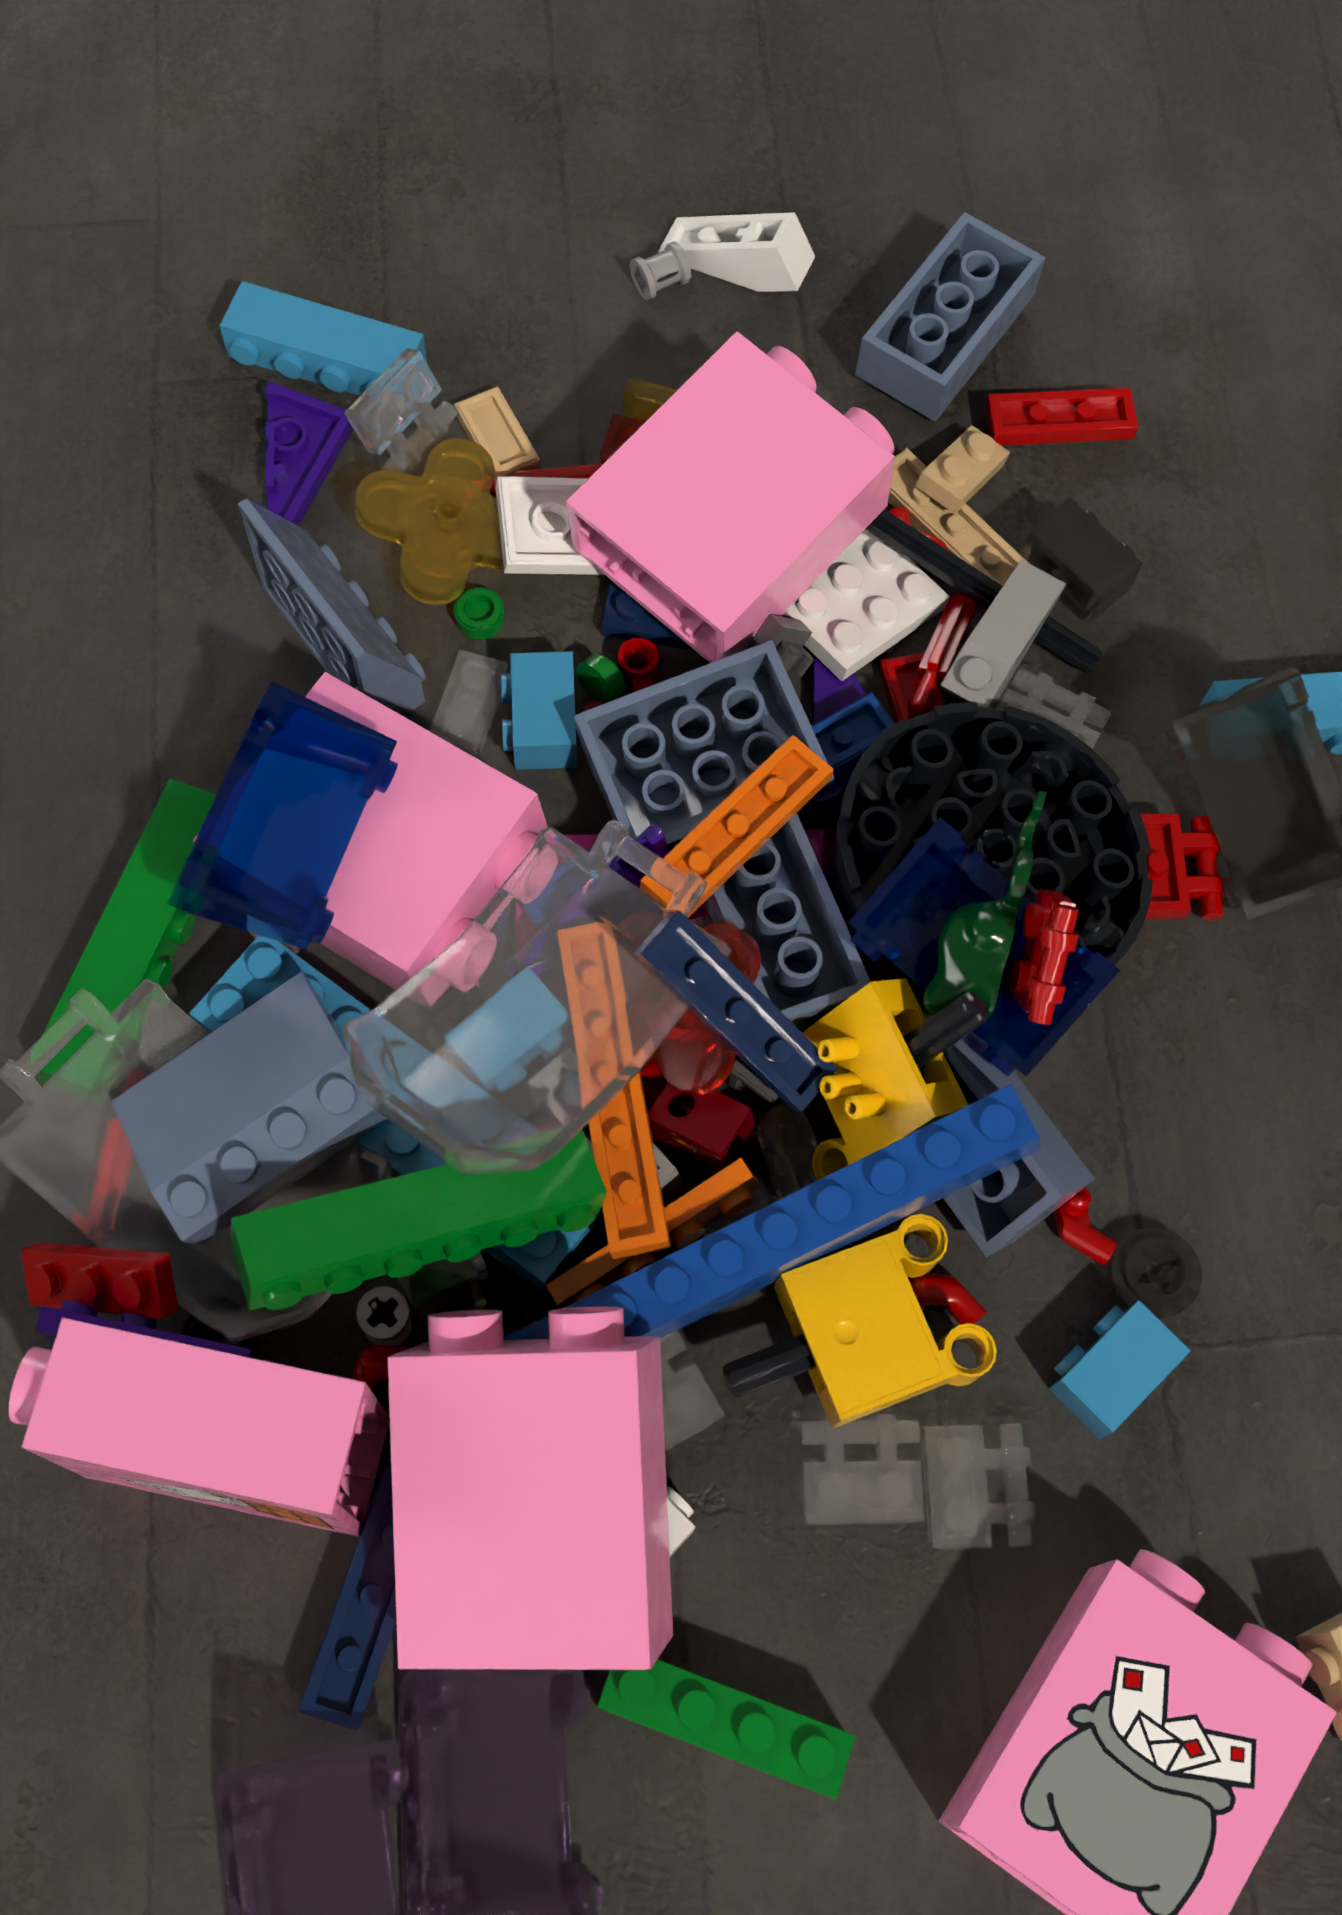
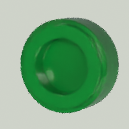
M484 587L471 588L460 594L454 604V617L458 630L464 636L474 640H486L497 635L505 623L504 603L501 597L493 590Z
M593 653L576 668L579 683L593 700L608 703L624 695L626 691L624 677L618 667L607 657Z

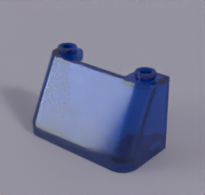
M271 681L242 737L170 894L167 905L197 917L302 949H306L312 940L320 944L334 916L333 911L326 909L329 898L326 895L366 802L375 790L384 794L394 777L398 763L390 760L397 741Z
M941 817L848 922L856 931V934L850 941L875 963L884 955L924 991L937 973L939 935L947 918L963 905L999 900L1006 896L1009 882L984 862V857L976 850L971 855L967 852L969 847L960 840L962 835ZM1026 896L1023 897L1017 912L1015 932L993 1014L984 1024L972 1031L988 1045L981 1055L1007 1077L1015 1069L1027 1077L1120 971L1100 952L1096 951L1094 954L1087 947L1082 946L1080 949L1076 945L1075 952H1068L1062 981L1066 984L1063 1002L1055 1006L1051 1025L1038 1024L1028 1020L1029 1013H1026L1013 999L1014 993H1011L1009 989V978L1013 963L1016 959H1022L1027 939L1023 936L1022 924L1026 908L1033 902Z

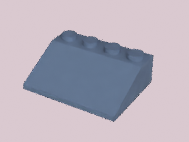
M248 498L239 502V510L263 589L326 672L402 716L425 703L422 681L426 679L421 665L411 653L404 656L395 645L397 643L396 635L385 618L380 616L375 619L367 609L369 602L357 582L351 580L347 583L339 573L341 566L332 550L326 544L319 547L305 529Z
M772 640L574 715L578 741L595 782L626 846L630 845L649 826L656 823L664 831L668 847L680 843L687 836L688 829L694 828L701 823L792 735L796 736L828 764ZM832 775V779L825 786L835 783L834 775Z
M302 971L111 1101L148 1187L182 1242L202 1245L229 1228L232 1217L252 1212L396 1113Z

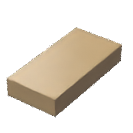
M498 386L454 404L455 415L492 480H497L498 476L516 477L515 471L541 469L539 456Z

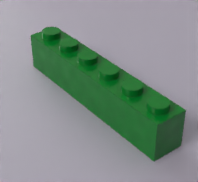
M169 779L27 1065L41 1083L102 1105L109 1090L114 1091L120 1085L126 1070V1054L133 1040L138 1041L144 1035L150 1018L148 1008L156 992H162L169 983L173 970L171 960L179 944H185L193 932L196 920L194 912L202 896L208 897L215 886L217 873L193 839L226 797Z
M580 1131L232 1217L231 1249L249 1311L263 1307L269 1310H281L295 1305L304 1296L327 1290L331 1294L345 1293L360 1286L364 1280L387 1274L391 1278L405 1277L417 1272L425 1264L447 1259L449 1262L465 1261L476 1256L482 1249L504 1243L507 1247L522 1246L533 1241L539 1234L557 1229H562L563 1232L581 1230L589 1226L595 1219H598L607 1191L584 1132Z

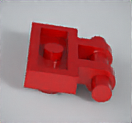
M1140 814L1150 844V850L1146 853L1148 878L1153 879L1150 905L1145 919H1186L1191 912L1190 899L1200 902L1202 918L1204 920L1222 918L1224 916L1222 899L1226 897L1227 893L1225 879L1219 877L1216 856L1221 853L1219 836L1213 833L1211 817L1197 816L1190 820L1191 833H1181L1179 814ZM1184 856H1190L1195 859L1197 876H1187Z
M1040 888L1038 889L1036 902L1030 903L1024 914L1022 933L1027 939L1022 959H1016L1013 963L1009 978V989L1011 993H1014L1013 999L1026 1013H1029L1028 1020L1038 1024L1051 1025L1055 1006L1063 1002L1066 984L1062 981L1068 952H1075L1079 933L1074 930L1079 909L1075 908L1076 903L1061 892Z

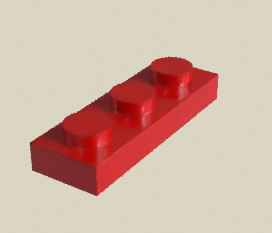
M1131 388L988 394L985 404L990 437L1001 446L1134 439L1138 430Z
M37 1242L21 1249L25 1284L30 1305L61 1308L63 1301H73L99 1309L98 1312L112 1314L131 1313L161 1319L178 1311L170 1253Z

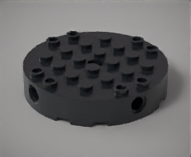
M977 702L951 703L935 706L931 712L912 719L906 717L888 728L861 756L848 780L843 785L831 808L823 837V874L861 959L882 980L906 978L919 1005L924 1007L923 993L937 973L938 941L945 921L956 909L963 905L999 900L1006 896L1011 872L1016 861L1015 849L1020 828L1032 809L1038 791H1043L1047 793L1032 838L1033 864L1031 874L1017 912L1015 932L1003 971L996 1005L992 1016L985 1023L1007 1024L1028 1021L1029 1013H1026L1013 999L1014 993L1010 992L1009 978L1014 961L1022 959L1027 939L1022 933L1023 918L1027 906L1030 903L1036 902L1039 888L1061 892L1076 903L1075 908L1079 909L1074 928L1079 933L1075 952H1068L1062 981L1066 984L1063 1002L1056 1004L1054 1012L1074 1002L1108 973L1127 953L1144 924L1150 905L1153 879L1148 878L1146 853L1150 850L1147 832L1138 808L1131 809L1124 795L1117 787V784L1121 781L1117 774L1092 748L1071 732L1050 720L1015 707L1007 706L1004 711L991 708H978Z

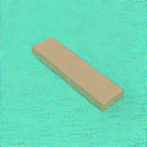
M906 447L895 456L888 502L894 508H906L911 523L917 530L932 534L937 539H941L946 544L948 551L1004 586L1020 560L1027 561L966 503L954 514L917 488L915 485L921 472L927 466Z

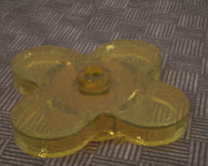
M464 438L444 440L431 450L422 476L417 477L395 470H380L367 475L359 483L356 490L354 511L359 524L368 533L378 538L396 542L397 546H401L400 582L410 596L425 604L442 605L458 598L466 587L470 570H473L476 566H479V569L485 566L504 571L497 498L490 495L494 477V463L490 454L474 441Z

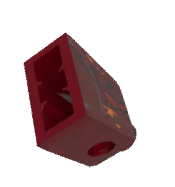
M681 1073L674 1074L664 1089L656 1087L645 1078L642 1079L652 1140L658 1148L707 1179L739 1158H742L747 1165L750 1163L759 1149L754 1118L750 1107Z

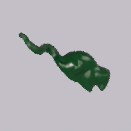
M1038 791L1032 809L1020 828L1015 849L1016 861L1011 872L1006 896L999 900L963 905L956 909L945 921L938 941L937 973L923 993L924 1007L932 1016L967 992H975L980 1000H985L989 1007L987 1012L988 1019L992 1016L1015 932L1017 912L1031 874L1033 864L1032 838L1047 792Z

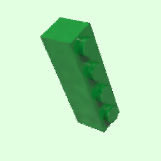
M656 1660L650 1670H610L597 1706L598 1709L837 1800L856 1735L660 1660Z

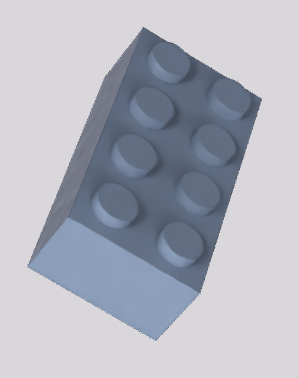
M964 212L863 336L855 375L936 422L1032 299L1046 257Z
M797 813L704 902L726 957L801 1032L805 1031L871 982ZM694 828L688 829V830H687V835H688Z
M926 1008L922 1009L927 1020L932 1017ZM979 1026L943 1051L968 1105L1011 1084L1040 1137L1041 1148L943 1198L985 1257H988L1020 1239L1095 1178L981 1026Z

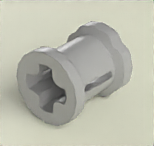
M675 241L668 243L665 251L646 259L638 256L630 261V272L635 287L643 299L647 301L656 297L658 290L674 283L684 285L691 279L689 261L682 247Z
M387 1286L376 1287L365 1293L359 1301L356 1311L357 1322L372 1344L400 1346L411 1336L413 1331V1313L404 1295L398 1290ZM383 1308L388 1313L393 1312L397 1320L396 1324L391 1328H388L383 1323L378 1324L375 1313L379 1309Z

